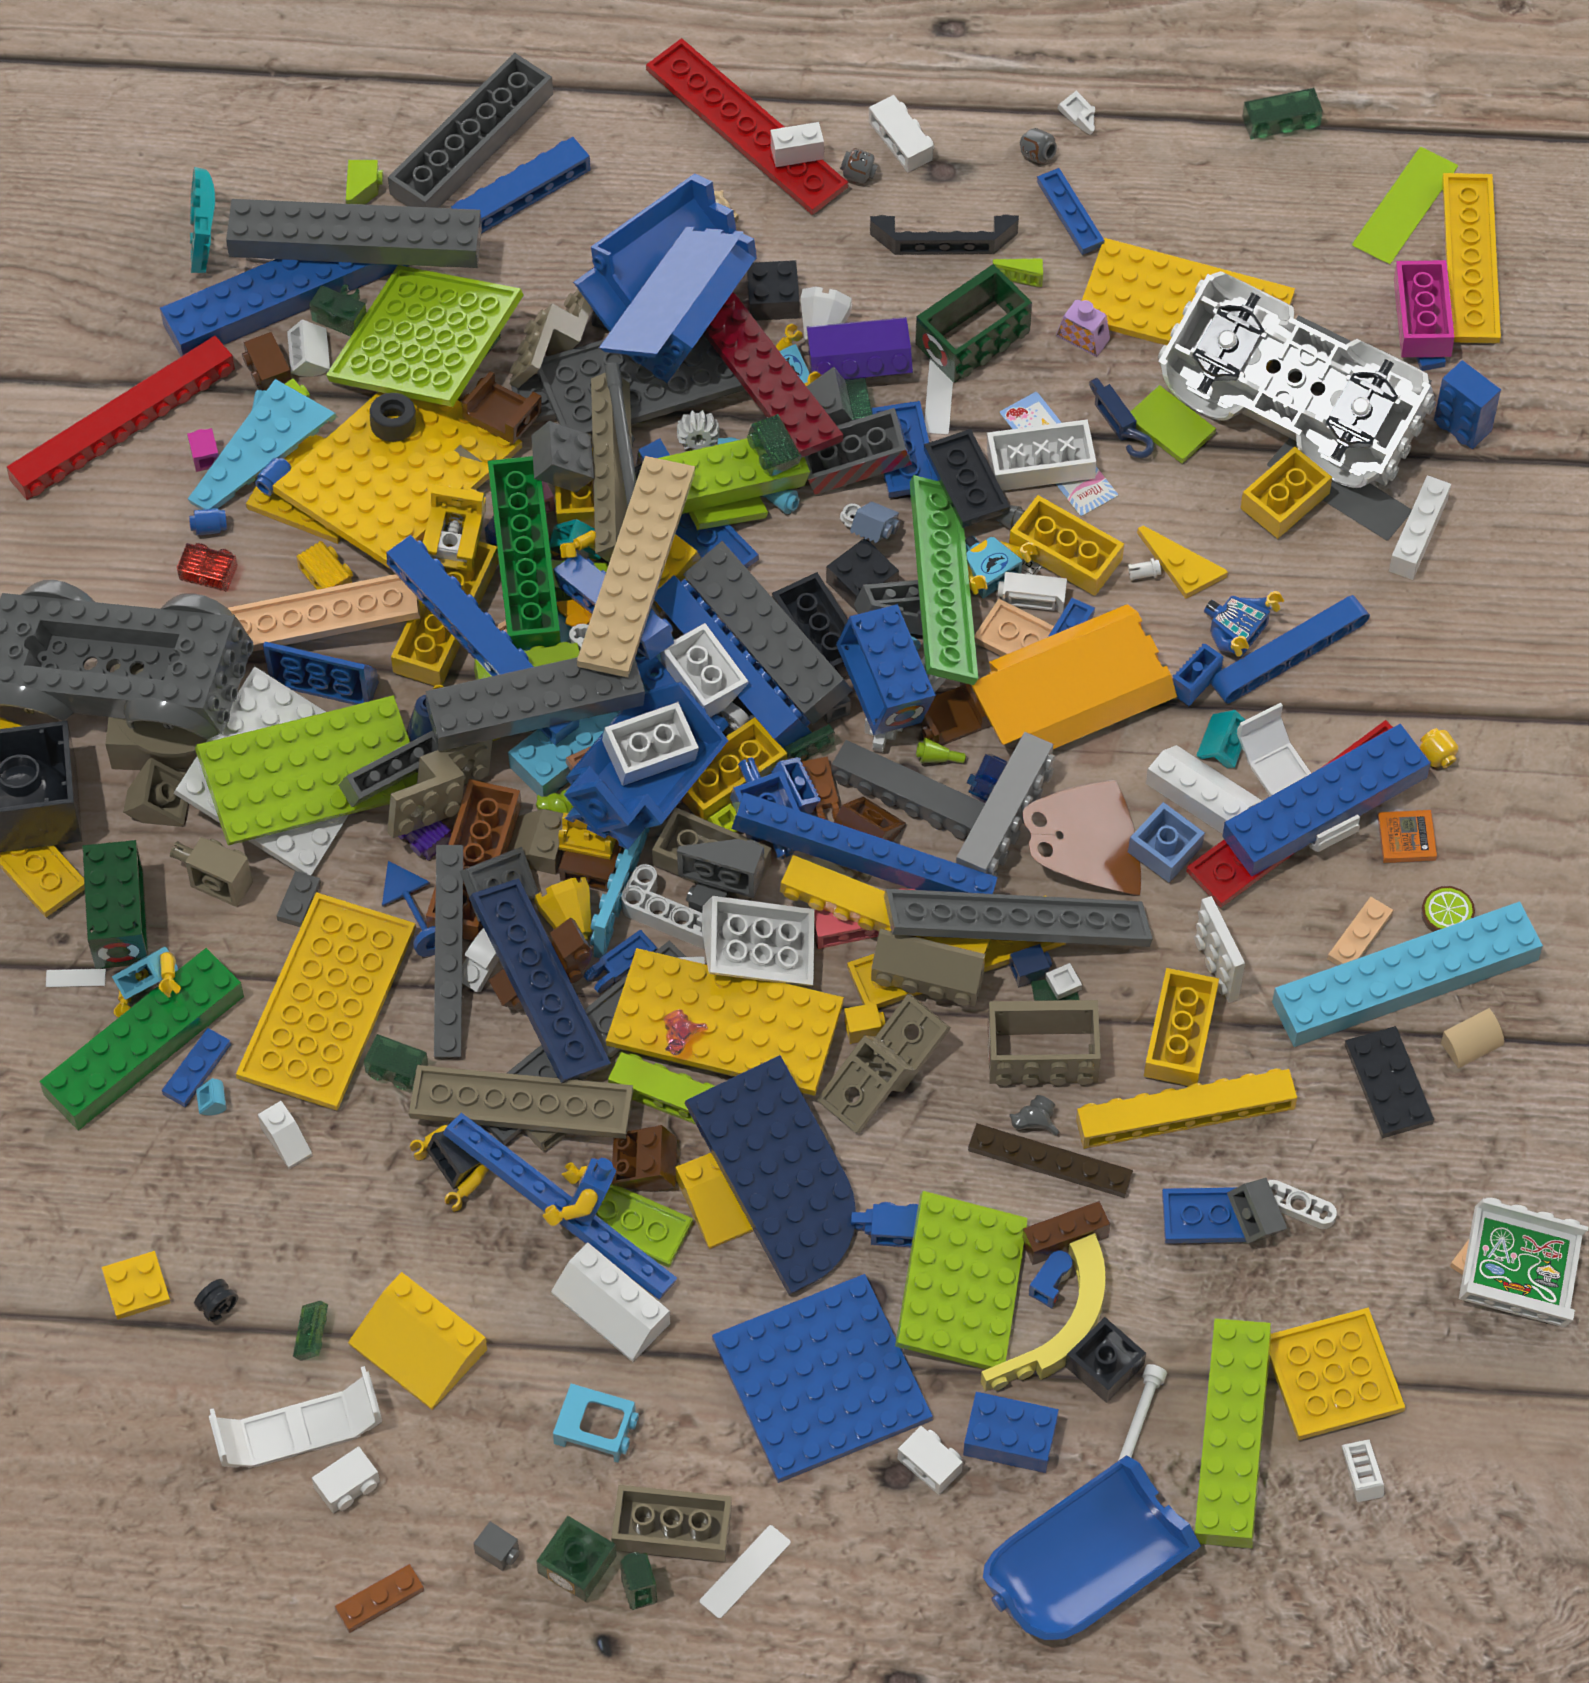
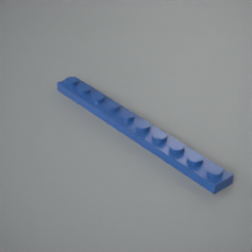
M460 1113L445 1128L443 1134L544 1212L550 1205H555L559 1211H562L563 1207L569 1205L572 1199L569 1194L463 1113ZM596 1215L590 1226L575 1219L565 1220L563 1218L560 1222L567 1230L584 1243L592 1245L657 1299L660 1300L675 1284L676 1276Z

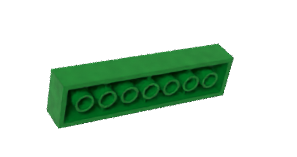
M533 456L488 461L507 634L510 636L512 644L517 649L521 648L523 651L530 650L536 646H544L545 648L556 646L561 643L542 481L534 479Z
M207 948L175 972L173 980L181 987L179 993L176 994L172 990L170 998H168L157 986L39 1081L43 1095L78 1131L244 997L241 982Z

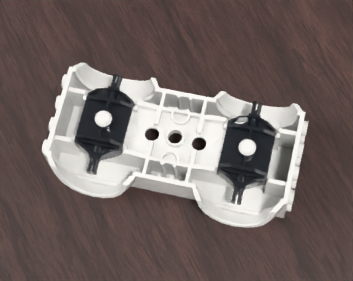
M1224 272L1207 274L1204 280L1201 279L1195 289L1196 296L1192 302L1189 301L1183 310V319L1180 324L1176 323L1171 331L1170 336L1172 338L1169 344L1164 345L1158 355V359H1160L1158 362L1170 391L1186 406L1208 418L1228 420L1242 413L1295 440L1298 449L1331 475L1332 481L1351 488H1361L1374 481L1384 486L1387 485L1389 480L1393 481L1399 471L1398 463L1401 458L1405 459L1410 452L1411 445L1409 444L1414 436L1417 437L1423 428L1424 423H1422V420L1426 414H1431L1436 404L1432 387L1429 384L1428 374L1361 340L1356 339L1345 345L1295 320L1293 306ZM1271 360H1277L1281 364L1280 371L1275 374H1271L1266 370L1267 363ZM1294 371H1299L1303 375L1298 383H1291L1288 380L1289 375ZM1316 382H1321L1325 385V392L1321 396H1315L1311 393V386Z

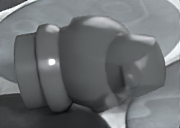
M1036 1095L1035 1099L1031 1100L1030 1105L1024 1106L1019 1113L1009 1115L1012 1126L1015 1129H1046L1055 1136L1059 1134V1130L1052 1124L1050 1116L1054 1113L1055 1104L1042 1095Z

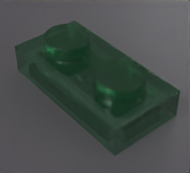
M830 724L785 746L784 750L787 753V760L798 757L801 759L800 762L817 753L828 751L834 745L835 732Z
M316 1301L302 1306L293 1352L294 1358L302 1361L319 1356L322 1348L324 1326L327 1321V1303Z

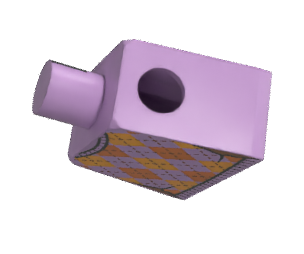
M1075 300L1063 316L1056 336L1097 357L1110 340L1107 316L1105 313L1095 309L1090 301Z

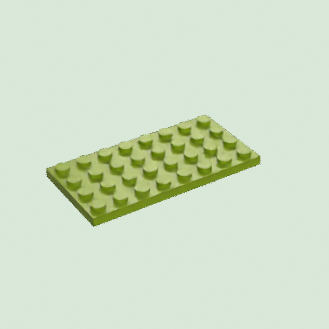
M394 695L197 744L195 747L228 846L390 804L392 793L416 785L418 780V773L354 807L350 806L338 786L347 775L410 743Z

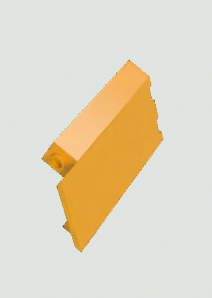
M1126 604L990 661L991 672H989V675L979 678L975 685L971 686L1000 743L1004 745L1021 738L1024 732H1027L1052 743L1053 749L1176 698L1172 675L1167 666L1162 667L1157 655L1159 650L1151 635L1146 636L1142 630L1141 623L1143 620L1139 613Z

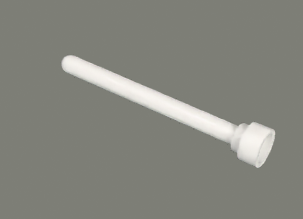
M1148 1364L1145 1367L1142 1376L1145 1387L1118 1461L1126 1455L1132 1457L1155 1389L1164 1384L1167 1371L1159 1366Z

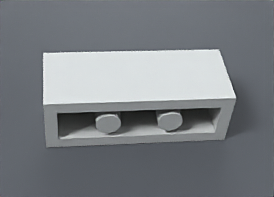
M892 95L869 107V123L907 173L932 161L933 141L929 136L924 135L918 121L910 117L903 102H899Z

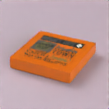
M1431 810L1378 812L1383 863L1436 861L1437 852Z

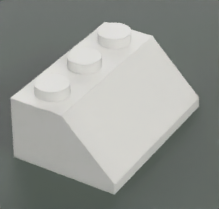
M706 623L674 640V644L661 652V663L676 682H682L690 690L696 701L705 708L709 717L726 709L748 684V680Z

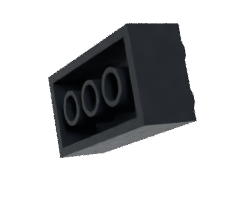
M818 572L773 592L772 598L840 676L849 675L836 645L848 619Z

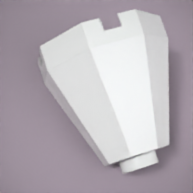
M821 287L802 289L800 299L805 343L808 344L807 326L845 323L851 314L852 298L832 289H829L828 294L822 293L823 288Z

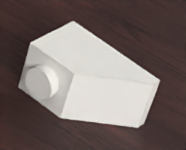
M282 1101L258 1114L262 1131L288 1169L312 1156V1152L296 1121Z

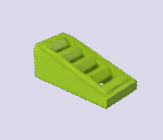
M993 259V264L1010 281L1042 287L1043 259Z

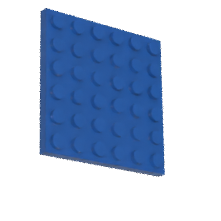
M865 1274L712 1335L715 1347L778 1483L933 1421L932 1413L901 1348L895 1346L896 1338Z

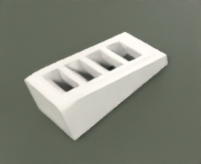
M1370 1440L1342 1445L1356 1501L1362 1502L1383 1497L1384 1483ZM1365 1452L1367 1454L1365 1456L1352 1458L1351 1456ZM1369 1463V1465L1355 1468V1466ZM1370 1474H1372V1476H1369V1477L1358 1478V1477H1360V1476H1365V1475H1370Z

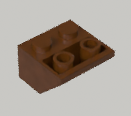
M663 1125L627 1131L626 1139L613 1138L612 1164L616 1169V1173L611 1184L617 1187L648 1192L675 1188L677 1137Z

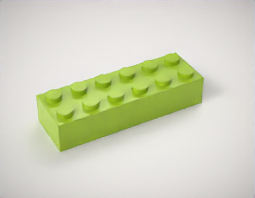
M778 432L658 458L695 466V475L682 514L805 486L810 473L805 457L798 459Z

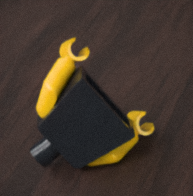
M443 1125L425 1136L423 1142L417 1139L413 1140L410 1144V1149L413 1152L421 1148L413 1155L416 1160H423L429 1153L453 1189H459L457 1192H449L445 1196L446 1204L452 1199H458L457 1203L451 1208L455 1212L462 1207L461 1199L464 1196L468 1197L480 1185L489 1169L446 1137L443 1133L448 1125Z

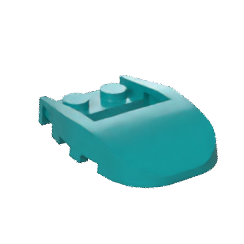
M198 167L193 169L191 186L190 224H194L193 232L190 233V244H192L190 260L191 273H206L215 210V189L210 173L206 169Z

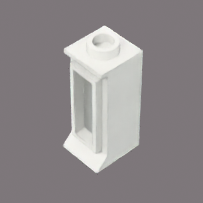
M1005 572L1004 582L999 581L998 597H1002L1003 601L1015 607L1052 611L1055 609L1062 614L1067 578Z

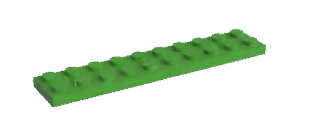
M913 475L910 480V494L926 674L975 685L978 680L964 528H962L940 482Z

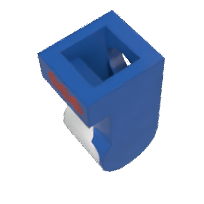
M1064 1251L1053 1252L1029 1285L1028 1295L1052 1309L1058 1301L1059 1290H1057V1287L1062 1281L1070 1277L1072 1270L1071 1256Z

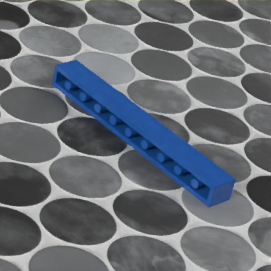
M409 535L386 552L387 565L491 676L534 667L529 662L527 654L521 648L517 649L512 644V640L507 632L504 630L500 631L495 626V621L487 612L483 613L478 607L475 598L471 594L467 595L461 589L459 581L454 576L450 577L445 572L443 564L437 558L433 559L428 554V550L423 542L420 540L416 541ZM580 720L548 726L540 730L556 745L579 728Z
M743 793L731 828L915 890L993 894L998 878L747 793Z

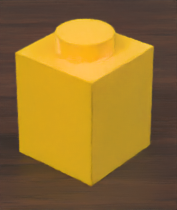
M876 1003L844 1009V1022L849 1044L859 1043L864 1035L876 1037L885 1025L883 1012H878Z

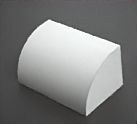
M305 320L299 321L287 331L291 373L298 376L311 377L328 372L330 363L326 328Z

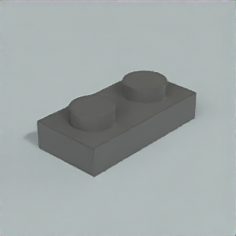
M295 871L277 913V921L301 927L312 900L321 885L320 878Z

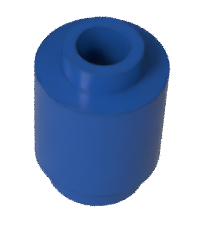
M273 458L257 475V480L255 481L257 488L262 493L270 496L274 493L273 485L291 470V465L283 458Z
M218 508L194 510V515L189 516L190 530L196 531V536L220 534L221 531L227 530L225 510H218Z

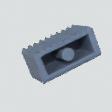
M871 501L857 509L850 532L851 534L855 532L856 536H864L865 539L869 538L870 541L874 540V543L884 538L888 539L890 534L895 535L899 528L900 521L897 520L899 512Z

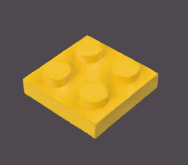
M155 1251L102 1267L117 1320L171 1303Z

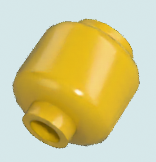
M1435 728L1427 732L1420 739L1422 742L1420 750L1430 761V766L1447 768L1456 761L1455 755L1458 753L1459 747L1447 730Z

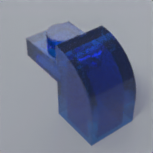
M985 754L977 773H971L967 780V784L971 785L968 792L987 801L1008 761L994 754Z

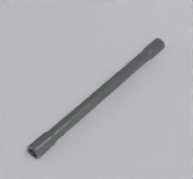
M609 363L605 365L607 386L610 391L628 508L636 485V475L623 398L620 364Z

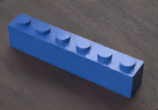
M571 137L566 141L559 142L549 151L540 153L528 163L519 165L509 174L500 176L495 182L478 189L469 197L457 201L451 208L480 210L482 234L591 171L590 156L577 140Z
M576 553V557L568 558L555 567L553 572L558 587L593 614L606 572L597 569L589 558L585 559ZM652 608L637 650L649 660L674 644L671 624L665 618H659Z

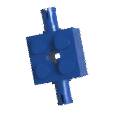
M753 757L748 758L749 762H746V759L738 763L746 783L733 787L730 799L736 813L743 793L799 811L782 770L761 778ZM746 834L747 838L752 839L756 842H760L763 840ZM772 843L779 860L784 859L783 855L787 858L794 853L790 848Z

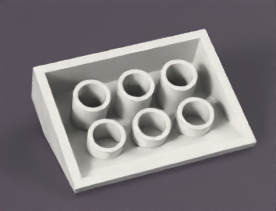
M712 896L703 905L702 935L709 974L813 986L814 909Z

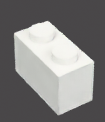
M819 122L771 130V151L775 167L824 159V140Z
M920 1426L898 1448L897 1459L940 1495L962 1472V1458L954 1449H947L940 1443L941 1439L932 1430L927 1431Z
M359 1446L312 1477L314 1489L332 1513L347 1509L352 1505L355 1498L361 1494H369L380 1482L378 1471Z

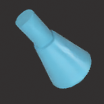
M785 490L763 495V497H766L785 514L795 511L800 502L796 490Z

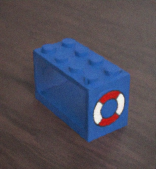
M898 604L850 616L836 645L873 735L921 723L936 695Z

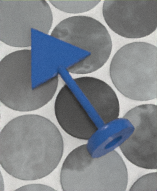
M388 861L382 907L404 897L422 930L414 939V950L422 957L435 955V926L427 927L410 893L430 884V882Z

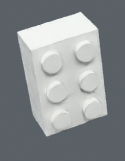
M678 702L605 727L602 738L622 786L695 761L699 749Z

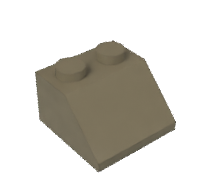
M541 809L518 816L507 852L522 847L531 870L556 875L563 850H559L558 840L559 830H562L563 813Z

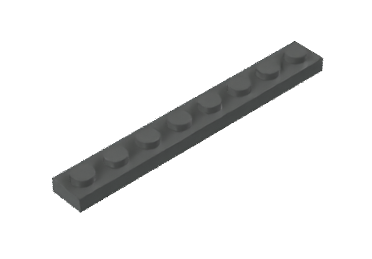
M436 845L434 1059H461L463 878L460 871L463 870V845Z

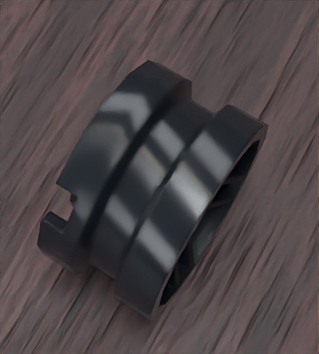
M217 1279L200 1291L195 1298L194 1305L199 1311L204 1312V1317L208 1321L215 1322L222 1318L220 1314L225 1311L229 1313L238 1301V1295L234 1290L229 1289L224 1279Z

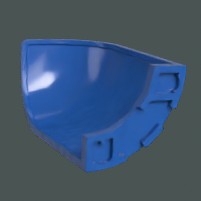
M1126 1455L1003 1542L993 1551L985 1563L983 1579L994 1595L991 1599L995 1607L1000 1612L1005 1610L1010 1618L1025 1632L1043 1640L1066 1639L1089 1627L1200 1548L1201 1545L1191 1525L1169 1505L1164 1508L1155 1496L1159 1492L1151 1483L1141 1464Z

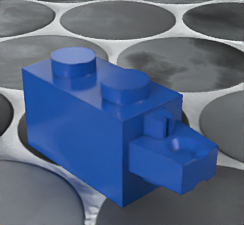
M891 1202L873 1204V1209H866V1212H852L851 1225H855V1230H863L865 1234L871 1235V1245L911 1248L918 1204H909L907 1206H899Z

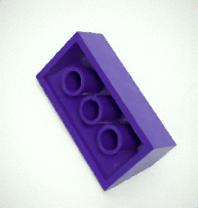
M906 317L807 326L810 374L816 371L823 375L833 367L836 368L844 379L913 373L911 344Z

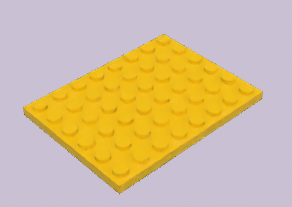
M378 392L297 463L286 475L273 485V492L390 569L387 565L386 552L409 535L416 541H421L424 538L431 509V490L433 484H445L453 488L477 490L489 479L488 461L512 458L522 448V441L518 439L512 444L463 419V407L458 400L453 407L411 398L409 399L414 403L416 411L414 432L402 441H384L376 437L370 426L371 403L377 397L386 394ZM388 416L387 418L393 419L398 418V416ZM461 445L462 448L469 451L482 462L459 456V453L454 450Z

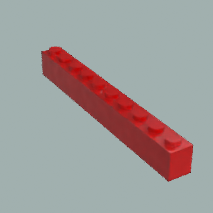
M213 336L6 466L10 481L26 500L40 495L44 489L62 481L65 476L74 470L81 469L87 462L103 455L117 443L124 442L128 436L146 428L149 423L158 417L165 416L171 409L187 402L193 395L208 389L212 383L220 378L227 377L235 370L233 355L216 336Z

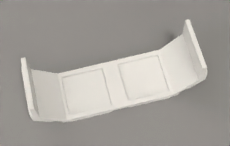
M1281 703L1241 722L1237 729V735L1247 757V762L1269 796L1311 774L1289 741L1281 718L1283 708ZM1359 815L1318 834L1316 841L1309 844V847L1319 852L1359 832Z
M365 1366L361 1367L362 1377L344 1391L241 1420L216 1418L214 1408L210 1409L211 1415H209V1420L221 1465L223 1467L235 1468L240 1466L248 1468L259 1467L360 1437L361 1434L382 1422L369 1371L366 1372Z

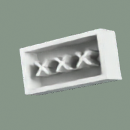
M1088 419L987 433V454L990 468L1002 491L1095 478L1096 458Z

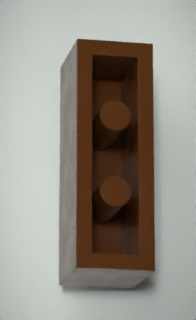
M1100 1201L1023 1228L1024 1248L1032 1265L1046 1261L1053 1252L1064 1251L1068 1253L1070 1243L1094 1233L1098 1241L1109 1238L1110 1222Z

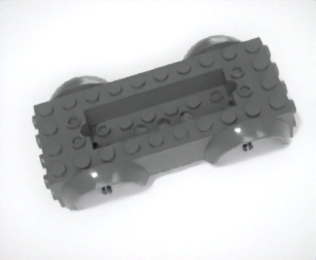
M42 580L29 586L21 595L2 593L0 597V705L20 707L28 714H34V711H37L59 721L66 720L73 713L122 718L126 720L128 727L135 729L134 721H153L163 723V726L167 729H174V726L191 731L202 738L210 739L216 735L223 734L225 725L229 722L230 710L233 702L237 699L238 687L245 675V666L253 652L254 642L237 617L227 607L207 596L194 593L180 594L168 600L159 609L95 602L87 593L76 586L58 580ZM90 658H96L97 665L90 670H86L84 668L85 662ZM121 664L119 669L110 672L114 665ZM134 664H144L143 671L137 675L131 674V668Z

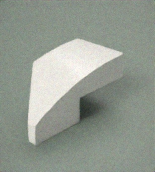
M1076 90L1062 101L1057 109L1073 124L1091 135L1095 130V106H1091Z

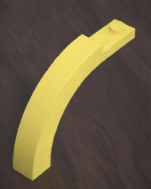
M1095 1233L1069 1245L1068 1254L1072 1258V1264L1077 1275L1079 1297L1066 1325L1044 1345L982 1371L981 1384L985 1392L991 1389H1002L1010 1381L1017 1378L1019 1380L1026 1379L1034 1371L1037 1372L1040 1380L1054 1374L1066 1365L1067 1353L1097 1325L1105 1291V1265Z

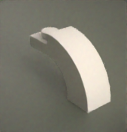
M484 928L466 951L465 956L467 958L462 965V983L476 992H481L499 961Z

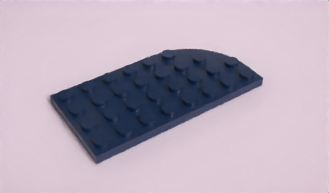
M781 1055L687 1099L684 1104L788 1295L823 1278L838 1264L850 1245L855 1225H851V1214L856 1212L855 1199L850 1182Z

